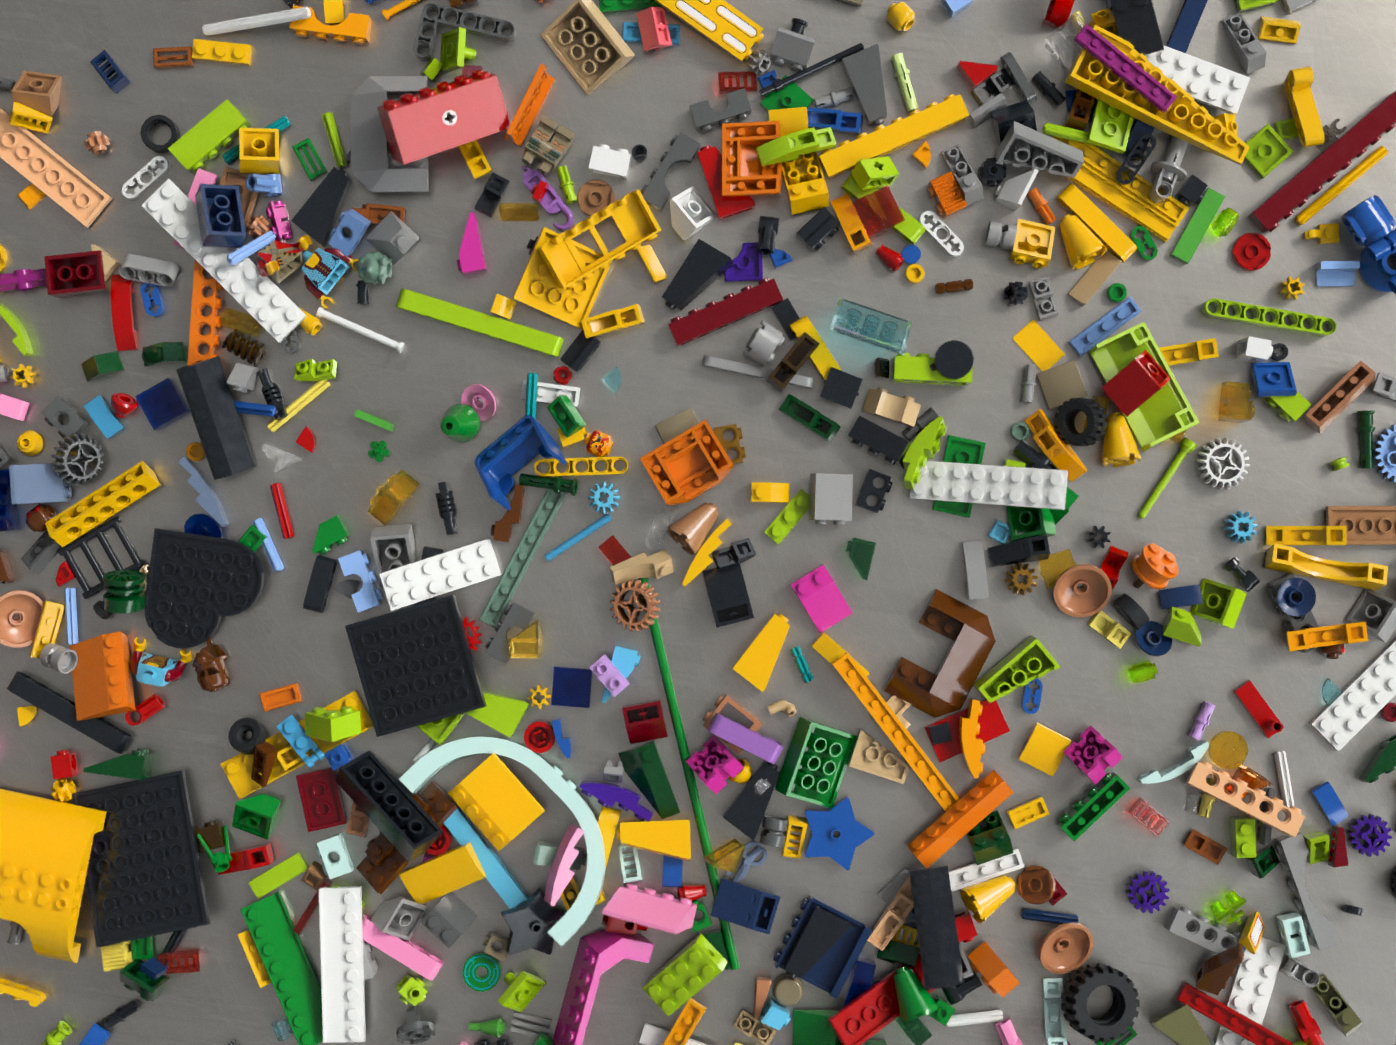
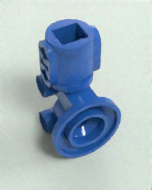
M1374 195L1345 212L1341 218L1354 241L1360 247L1366 246L1359 258V273L1362 280L1373 290L1396 294V270L1391 269L1387 264V258L1390 254L1396 258V228L1393 230L1395 221L1382 200Z

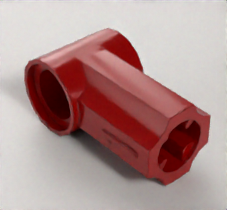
M155 693L135 707L136 711L126 712L125 720L131 726L140 725L165 708L164 702ZM134 712L140 715L138 722L133 719Z

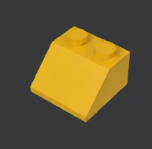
M239 128L240 173L279 174V129Z

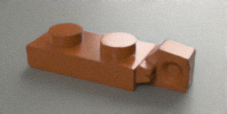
M366 203V205L362 204V208H351L370 220V224L378 225L391 211L403 222L405 219V207Z

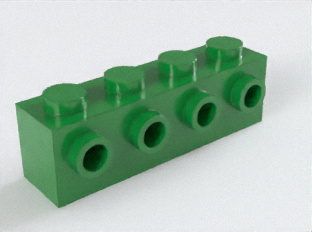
M1114 772L1111 774L1107 773L1100 780L1101 783L1097 787L1093 786L1086 793L1087 797L1083 800H1078L1073 805L1074 809L1069 814L1066 812L1059 818L1060 822L1057 825L1072 841L1075 842L1130 790V787Z

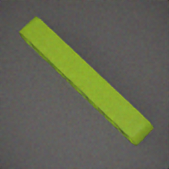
M1216 298L1204 302L1201 306L1202 314L1208 318L1319 337L1333 334L1337 328L1336 322L1328 317ZM1209 303L1215 306L1214 313L1208 310ZM1228 307H1232L1234 309L1233 316H1230L1227 313ZM1247 310L1253 313L1252 319L1247 318ZM1266 313H1269L1271 315V322L1266 321ZM1285 316L1291 320L1289 326L1284 323ZM1304 319L1310 324L1308 329L1303 326ZM1323 323H1326L1328 325L1327 332L1323 331L1322 329Z

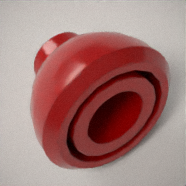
M116 393L111 397V406L115 411L114 415L118 418H125L126 415L133 413L138 406L136 399L128 394Z

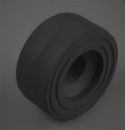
M242 718L231 726L228 738L235 750L242 754H254L255 745L266 741V731L256 720ZM251 731V738L248 741H244L243 735Z

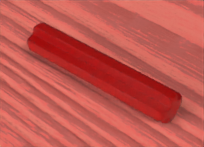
M274 483L270 485L282 536L284 539L294 537L282 486L280 483Z

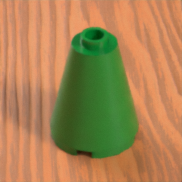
M456 404L448 408L444 413L440 427L442 432L456 442H466L478 433L480 417L471 406Z
M904 966L895 970L897 974L893 975L903 1024L938 1010L936 1002L928 991L925 990L924 985L912 968L907 969Z

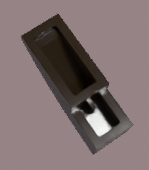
M804 332L766 381L779 392H782L816 350L819 343Z

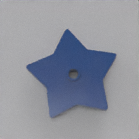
M848 797L842 799L828 811L805 810V815L812 831L805 857H830L848 871L855 848L874 836V832L855 820ZM839 831L840 836L837 838L833 837V832Z

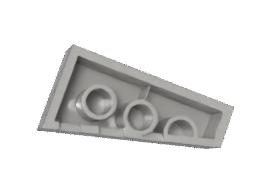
M1015 121L996 151V164H1012V167L1032 168V170L1049 171L1050 174L1075 178L1084 163L1082 150Z

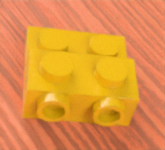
M1018 219L1016 223V238L1009 259H1013L1016 264L1031 263L1033 267L1038 269L1047 267L1051 260L1056 227Z

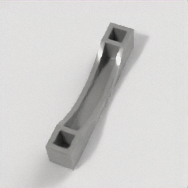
M1298 832L1296 837H1290L1285 834L1275 838L1277 843L1275 844V849L1278 855L1282 857L1283 862L1281 866L1283 871L1289 876L1288 885L1290 890L1295 893L1296 899H1294L1297 909L1302 912L1304 927L1309 932L1307 938L1310 945L1318 950H1323L1341 943L1335 924L1317 911L1307 894L1304 882V868L1309 851L1303 834Z

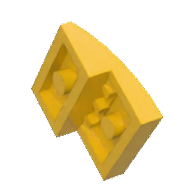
M807 107L768 110L769 121H780L781 137L809 128Z
M1036 723L1019 755V760L1053 777L1065 756L1063 751L1070 745L1071 739Z

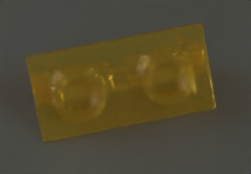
M227 307L225 312L221 313L220 319L222 322L220 326L233 330L238 329L240 332L258 337L261 324L252 315Z

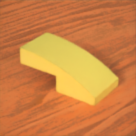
M1102 610L1094 614L1087 623V625L1119 649L1122 648L1132 635V633Z

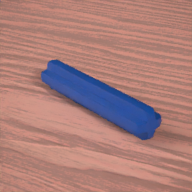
M234 401L238 413L268 417L276 415V407L273 405Z

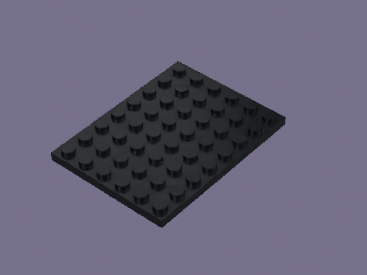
M185 770L72 794L74 805L107 811L103 831L95 833L93 837L85 879L96 948L210 924Z

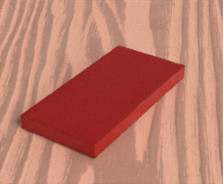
M987 700L980 701L983 707L981 716L978 715L977 723H980L979 735H976V738L982 739L983 743L1009 732L1010 730L997 701L995 700L991 703ZM969 707L924 727L940 763L962 753L959 738L960 716L968 717ZM947 721L952 740L933 745L928 726Z

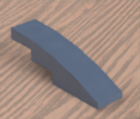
M182 457L178 463L192 475L187 482L200 494L195 501L222 527H227L229 525L228 519L214 489L188 457Z

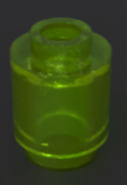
M1231 208L1222 210L1211 224L1212 232L1218 237H1226L1237 224L1239 214Z
M1149 660L1132 665V668L1128 669V674L1132 684L1136 682L1139 684L1155 679L1158 671L1155 663L1151 664Z

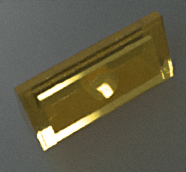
M537 203L499 204L501 221L539 220V206Z

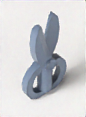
M757 841L748 842L742 851L744 858L735 861L727 869V875L739 870L733 879L734 882L737 883L745 877L750 864L752 866H760L766 861L767 851ZM756 846L748 855L746 854L748 848ZM761 852H763L762 858L759 861L754 862L753 860Z

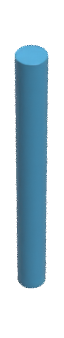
M607 513L544 556L549 562L611 521V516Z

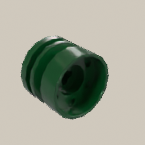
M115 570L105 573L103 575V589L107 592L103 595L104 610L122 614L143 610L145 608V594L141 591L145 588L143 583L145 581L144 573L135 570Z

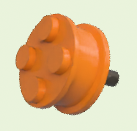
M1154 543L1146 545L1142 549V554L1136 555L1132 559L1133 570L1139 577L1133 583L1134 587L1139 589L1145 583L1154 589L1165 588L1168 580L1175 578L1178 574L1175 556Z

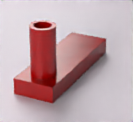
M1247 680L1233 691L1266 738H1270L1275 733L1282 731L1284 726L1250 680Z

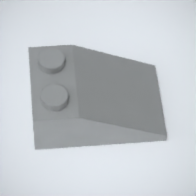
M411 524L373 527L370 540L381 589L383 586L379 573L416 562L415 540Z

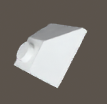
M1031 170L1007 180L1003 185L999 184L994 194L997 196L995 202L1016 211L1028 193L1038 170Z
M693 186L670 200L672 227L684 241L695 235L717 216Z

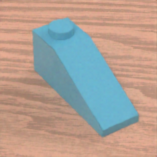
M616 645L612 663L627 678L633 671L634 666L638 667L641 656L637 655V650ZM606 687L602 703H605L612 695Z

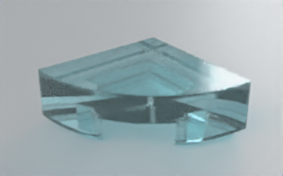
M615 367L602 378L614 393L619 390L622 382L621 372L618 367Z
M1327 678L1322 687V697L1324 702L1330 706L1343 692Z

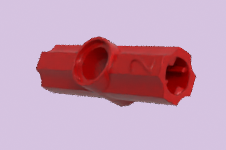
M1304 1000L1292 1002L1288 1007L1296 1023L1295 1028L1300 1039L1307 1045H1324L1320 1036L1321 1030L1315 1019L1312 1018Z

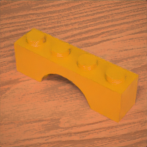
M293 5L292 9L301 8L302 6ZM310 8V18L290 22V29L299 37L313 35L314 38L321 40L329 37L337 42L351 40L354 44L362 45L363 42L369 43L372 19L369 15L350 13L342 23L330 26L318 21L315 11Z

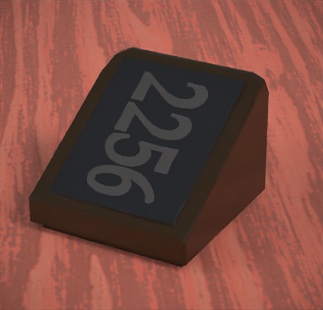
M875 359V378H889L888 359Z

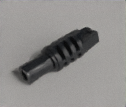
M264 368L262 369L263 372L261 370L257 372L263 385L261 391L267 405L276 407L274 418L281 420L288 416L285 401L278 384L273 382L269 369Z
M446 482L438 483L440 493L435 494L439 515L444 520L446 534H457L455 521L457 511L452 490H447Z

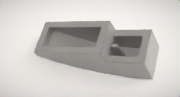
M982 541L962 542L967 599L989 598Z

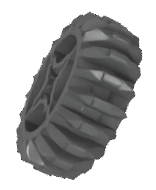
M72 433L70 436H64V441H58L60 447H55L54 450L57 453L51 455L52 458H56V461L51 464L57 466L54 471L59 473L58 477L64 479L66 483H72V485H84L86 481L92 482V477H98L96 471H102L99 465L105 463L103 460H100V457H103L104 454L99 452L102 447L97 445L98 441L92 439L90 435L85 436L83 433L78 435ZM81 444L87 448L89 454L84 453ZM68 464L72 465L73 470H75V474H73L69 470L67 466Z

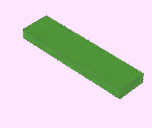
M1209 187L1206 189L1205 196L1195 209L1171 253V256L1186 264L1190 262L1225 198L1224 195Z

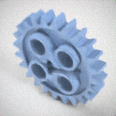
M1391 425V430L1388 428L1384 429L1386 435H1378L1381 441L1374 442L1379 447L1373 449L1374 452H1377V456H1374L1373 459H1378L1379 461L1375 464V467L1381 466L1379 473L1385 472L1384 478L1389 479L1392 477L1391 482L1396 483V460L1394 464L1389 460L1391 454L1396 459V425Z

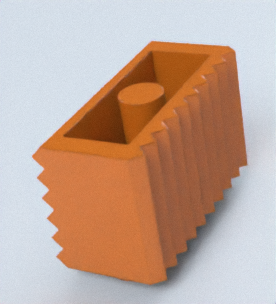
M951 171L928 183V192L932 198H936L938 203L936 204V209L940 215L943 214L944 218L967 207V203Z

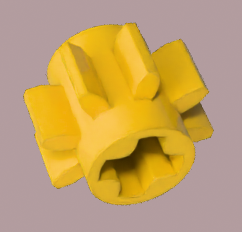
M1289 276L1287 277V282L1280 283L1283 286L1280 293L1286 295V300L1291 296L1293 300L1298 299L1297 294L1302 295L1305 293L1302 291V286L1305 283L1301 284L1299 281L1300 277L1292 280V277ZM1290 285H1294V286H1293V289H1294L1295 291H1293V292L1291 291L1292 288L1290 287Z
M19 364V368H12L14 372L10 378L16 381L14 383L15 386L22 384L23 388H27V384H34L33 376H36V374L31 372V366L25 368L23 364Z
M538 685L536 691L532 688L530 689V692L533 694L527 697V699H532V707L537 704L539 709H541L543 703L549 705L547 698L552 697V695H547L548 687L543 690ZM538 692L545 697L541 702L537 698L535 699Z
M66 778L58 779L53 783V787H51V795L55 800L59 799L61 802H67L72 799V794L77 792L75 790L76 785L73 780L68 781Z

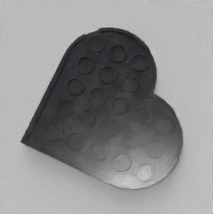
M155 528L144 609L148 627L152 629L158 640L174 648H191L204 643L217 630L221 616H232L242 613L258 600L264 585V571L259 557L249 546L237 540Z

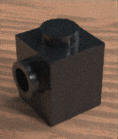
M1192 174L1186 179L1175 197L1186 206L1191 207L1195 203L1198 205L1205 196L1202 193L1208 185Z

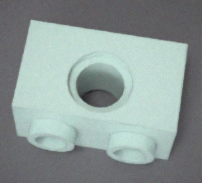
M342 833L320 840L317 843L316 852L319 858L322 857L323 871L326 876H329V879L352 872L355 869ZM330 852L337 853L338 861L330 859Z

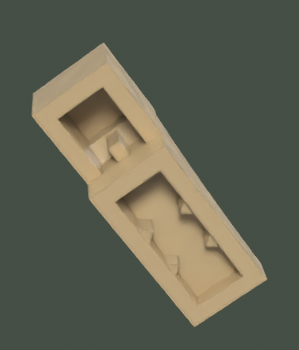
M665 549L648 557L645 553H641L610 567L612 581L615 585L639 578L655 577L659 579L674 572L672 558Z

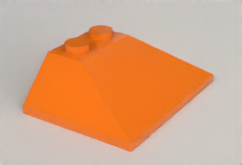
M780 121L722 124V197L780 194L782 162L761 166L756 152L757 147L781 137Z
M706 419L639 458L667 505L689 502L721 483L734 467Z

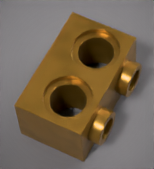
M737 424L715 427L714 434L725 452L729 449H734L737 452L736 459L731 460L733 464L743 463L742 458H746L744 447H740L739 439H743L741 428H737ZM727 430L732 431L734 434V438L731 441L723 438V433Z

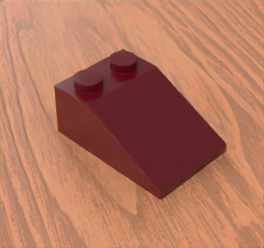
M101 250L44 256L48 295L65 297L105 289Z

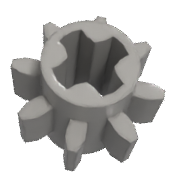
M763 49L760 51L754 50L748 56L747 66L751 68L752 72L757 74L759 71L764 73V71L768 70L771 63V57L767 55L768 52Z

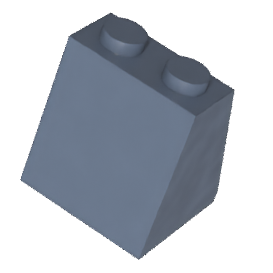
M52 464L9 465L12 504L34 505L70 502L72 488L64 479L58 477L59 473L54 471L57 466Z

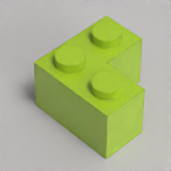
M343 706L337 711L324 710V707H315L313 711L305 713L306 735L334 742L360 734V711L352 709L351 706Z

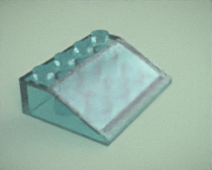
M839 297L829 330L904 355L912 322Z

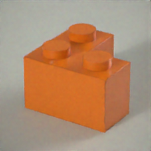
M983 942L968 955V958L972 961L969 965L976 973L980 971L983 975L980 979L994 995L998 993L1003 998L1020 984L986 942Z

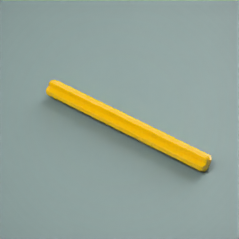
M1384 146L1376 149L1296 216L1295 220L1298 224H1305L1388 154V150Z

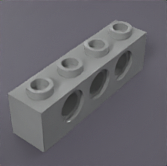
M1183 906L1180 909L1173 908L1165 925L1168 931L1217 954L1238 944L1241 934L1233 931V933L1226 931L1227 927L1219 923L1215 925L1208 923L1210 919L1200 914L1198 917L1191 915L1192 911ZM1193 921V927L1186 929L1187 922ZM1211 929V935L1204 938V931ZM1228 937V943L1222 946L1221 940ZM1242 946V953H1244L1246 948Z

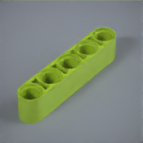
M852 174L841 185V188L909 243L914 245L926 231V228L877 188L862 191Z

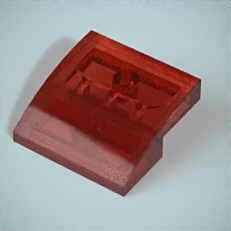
M889 185L852 202L868 237L905 221Z

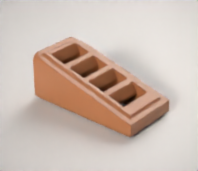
M755 977L753 1009L755 1019H759L772 984L771 977Z

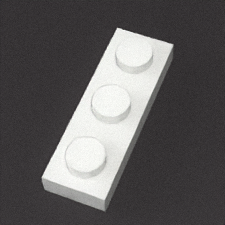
M523 380L521 400H526L527 380ZM537 382L536 402L551 404L559 395H566L574 407H578L581 388Z

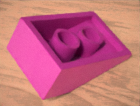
M823 564L790 584L820 633L852 614L851 609Z

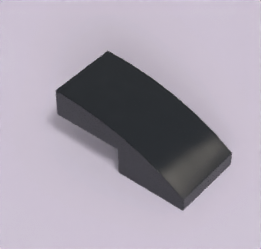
M1003 68L974 88L970 93L978 104L982 106L998 94L1005 92L1015 82L1006 69Z
M492 172L484 186L483 193L475 205V210L492 218L510 181Z
M749 538L733 542L728 548L712 552V557L718 571L731 568L756 556Z

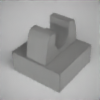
M611 760L607 761L606 766H604L603 781L623 782L624 768L621 761H619L617 767L611 766Z

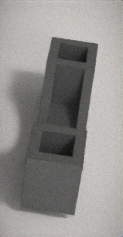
M682 132L678 136L675 135L670 142L671 149L669 152L665 151L660 159L661 165L658 169L655 167L650 175L652 180L648 185L645 184L640 191L646 203L659 212L662 211L671 196L665 185L667 172L676 164H691L700 149V143Z

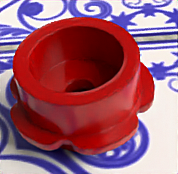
M566 366L557 367L554 370V381L565 385L571 380L572 372Z

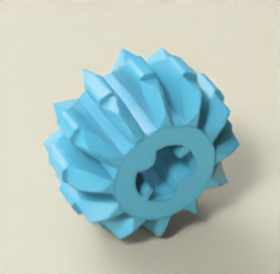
M605 481L602 482V488L596 483L595 487L598 490H589L595 494L594 496H588L589 500H595L589 504L590 507L597 504L595 512H598L601 507L602 514H606V507H608L610 512H613V508L610 505L619 506L618 503L613 502L614 499H621L620 496L613 495L619 490L614 489L610 491L613 487L612 483L609 484L608 488H606ZM603 492L605 495L606 493L609 494V497L607 498V503H604V501H602L601 503L599 501V499L601 498L600 494Z
M1237 511L1236 515L1234 513L1230 514L1231 520H1225L1229 527H1224V530L1230 531L1227 537H1233V542L1239 540L1240 543H1245L1246 540H1252L1250 534H1257L1253 528L1258 527V524H1252L1255 517L1249 518V512L1243 514L1242 511ZM1238 524H1243L1244 527H1242V528H1243L1244 530H1240V531H1239V530H1238V527H1240V526H1239Z

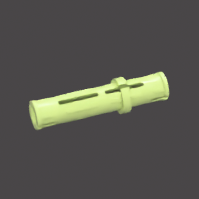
M903 53L891 56L896 72L894 75L895 78H898L906 111L912 112L919 109L908 75L910 72L906 68Z

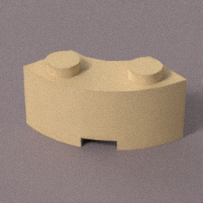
M879 387L877 390L869 389L862 411L881 418H888L904 425L915 426L921 405L915 403L914 398L905 395L903 398L888 394V390Z

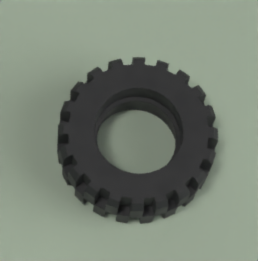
M1091 963L1087 964L1086 968H1078L1077 974L1072 973L1069 976L1071 979L1069 983L1065 982L1063 986L1066 988L1065 993H1061V999L1064 1000V1003H1061V1009L1066 1012L1063 1015L1065 1020L1070 1022L1069 1025L1078 1033L1094 1041L1108 1042L1109 1038L1113 1041L1119 1039V1034L1124 1036L1128 1032L1126 1029L1128 1027L1132 1028L1135 1024L1133 1022L1134 1017L1137 1018L1139 1014L1136 1011V1008L1140 1006V1000L1136 999L1139 994L1137 989L1134 988L1133 981L1127 978V975L1102 963H1097L1096 965ZM1108 985L1113 993L1112 1007L1102 1018L1091 1019L1087 1012L1088 998L1097 987Z

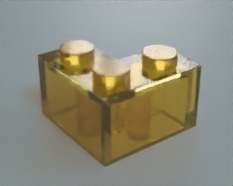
M1231 381L1222 383L1218 421L1237 423L1251 421L1255 415V406H1253V401H1248L1252 395V389L1249 388L1250 383Z
M403 470L398 474L393 473L388 478L387 484L382 483L376 490L378 495L376 494L369 502L371 506L368 512L386 526L397 515L402 505L414 494L419 483Z

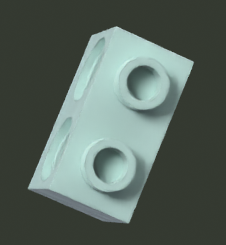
M1296 912L1276 916L1282 943L1286 945L1285 954L1291 958L1311 954L1302 916Z

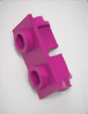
M270 201L266 207V216L271 220L272 224L270 231L275 234V240L280 241L282 237L284 240L291 239L292 232L289 221H281V219L288 217L285 204H282V201L274 202L275 205H273V201Z

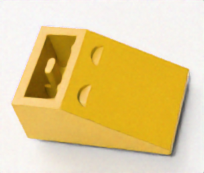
M817 152L799 155L798 159L782 162V176L792 215L829 207L828 189Z

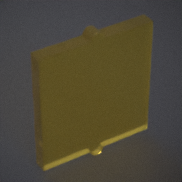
M1070 549L1051 554L1048 559L1038 561L1041 569L1040 575L1043 576L1047 589L1054 587L1057 578L1062 572L1076 565Z

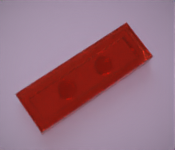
M326 879L322 882L319 889L322 887L330 888L333 882ZM319 889L293 929L295 933L300 934L304 930L319 906Z

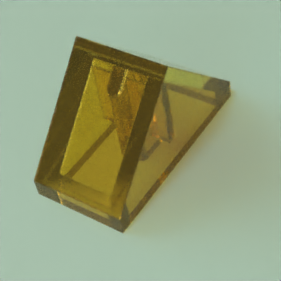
M733 839L705 856L704 861L713 867L736 873L746 849L745 845Z

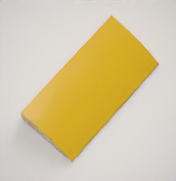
M468 842L407 868L399 876L412 898L417 903L424 904L486 877V874L471 843Z

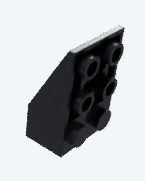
M740 564L722 571H718L717 568L702 571L717 628L754 618Z

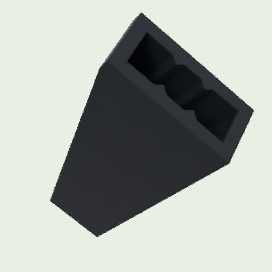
M333 167L291 220L323 247L329 241V235L335 226L352 181L348 178L350 174L342 168L338 170Z
M698 239L664 292L662 298L666 301L665 305L672 310H675V308L680 311L683 310L732 266L734 262L731 257Z
M765 760L762 761L750 780L722 814L725 820L752 840L756 838L780 774L776 764L766 762Z
M815 904L784 964L786 974L793 978L797 976L803 978L850 928V922Z

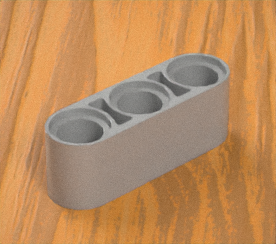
M128 254L125 256L118 272L121 277L127 280L169 287L174 283L179 267L171 261Z

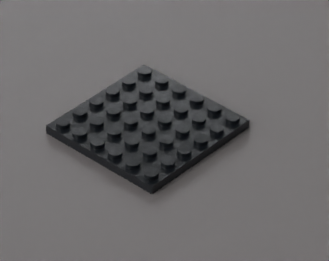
M455 594L345 626L377 737L487 706Z

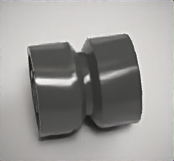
M764 815L762 824L764 831L761 832L759 843L773 847H784L785 835L783 832L787 831L788 819Z

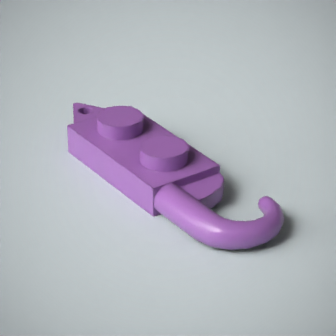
M522 166L524 177L522 182L530 192L535 184H539L540 180L548 183L537 170ZM548 183L549 188L541 205L549 214L562 211L567 218L566 224L558 225L554 223L553 226L559 230H566L573 224L574 216Z

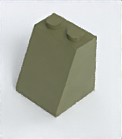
M1182 1004L1150 1022L1153 1028L1177 1045H1212L1188 1004Z

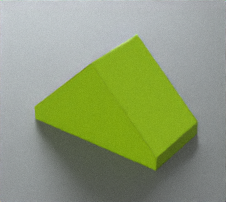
M1322 831L1303 835L1309 851L1307 855L1309 864L1328 860L1329 835Z

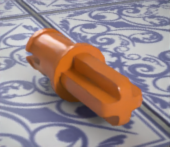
M1038 187L1029 191L1027 195L1036 207L1034 210L1039 212L1046 225L1053 223L1056 218L1047 205L1049 202L1044 200Z

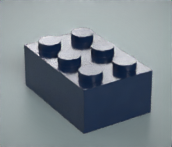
M200 184L195 200L202 246L242 247L247 235L239 186Z

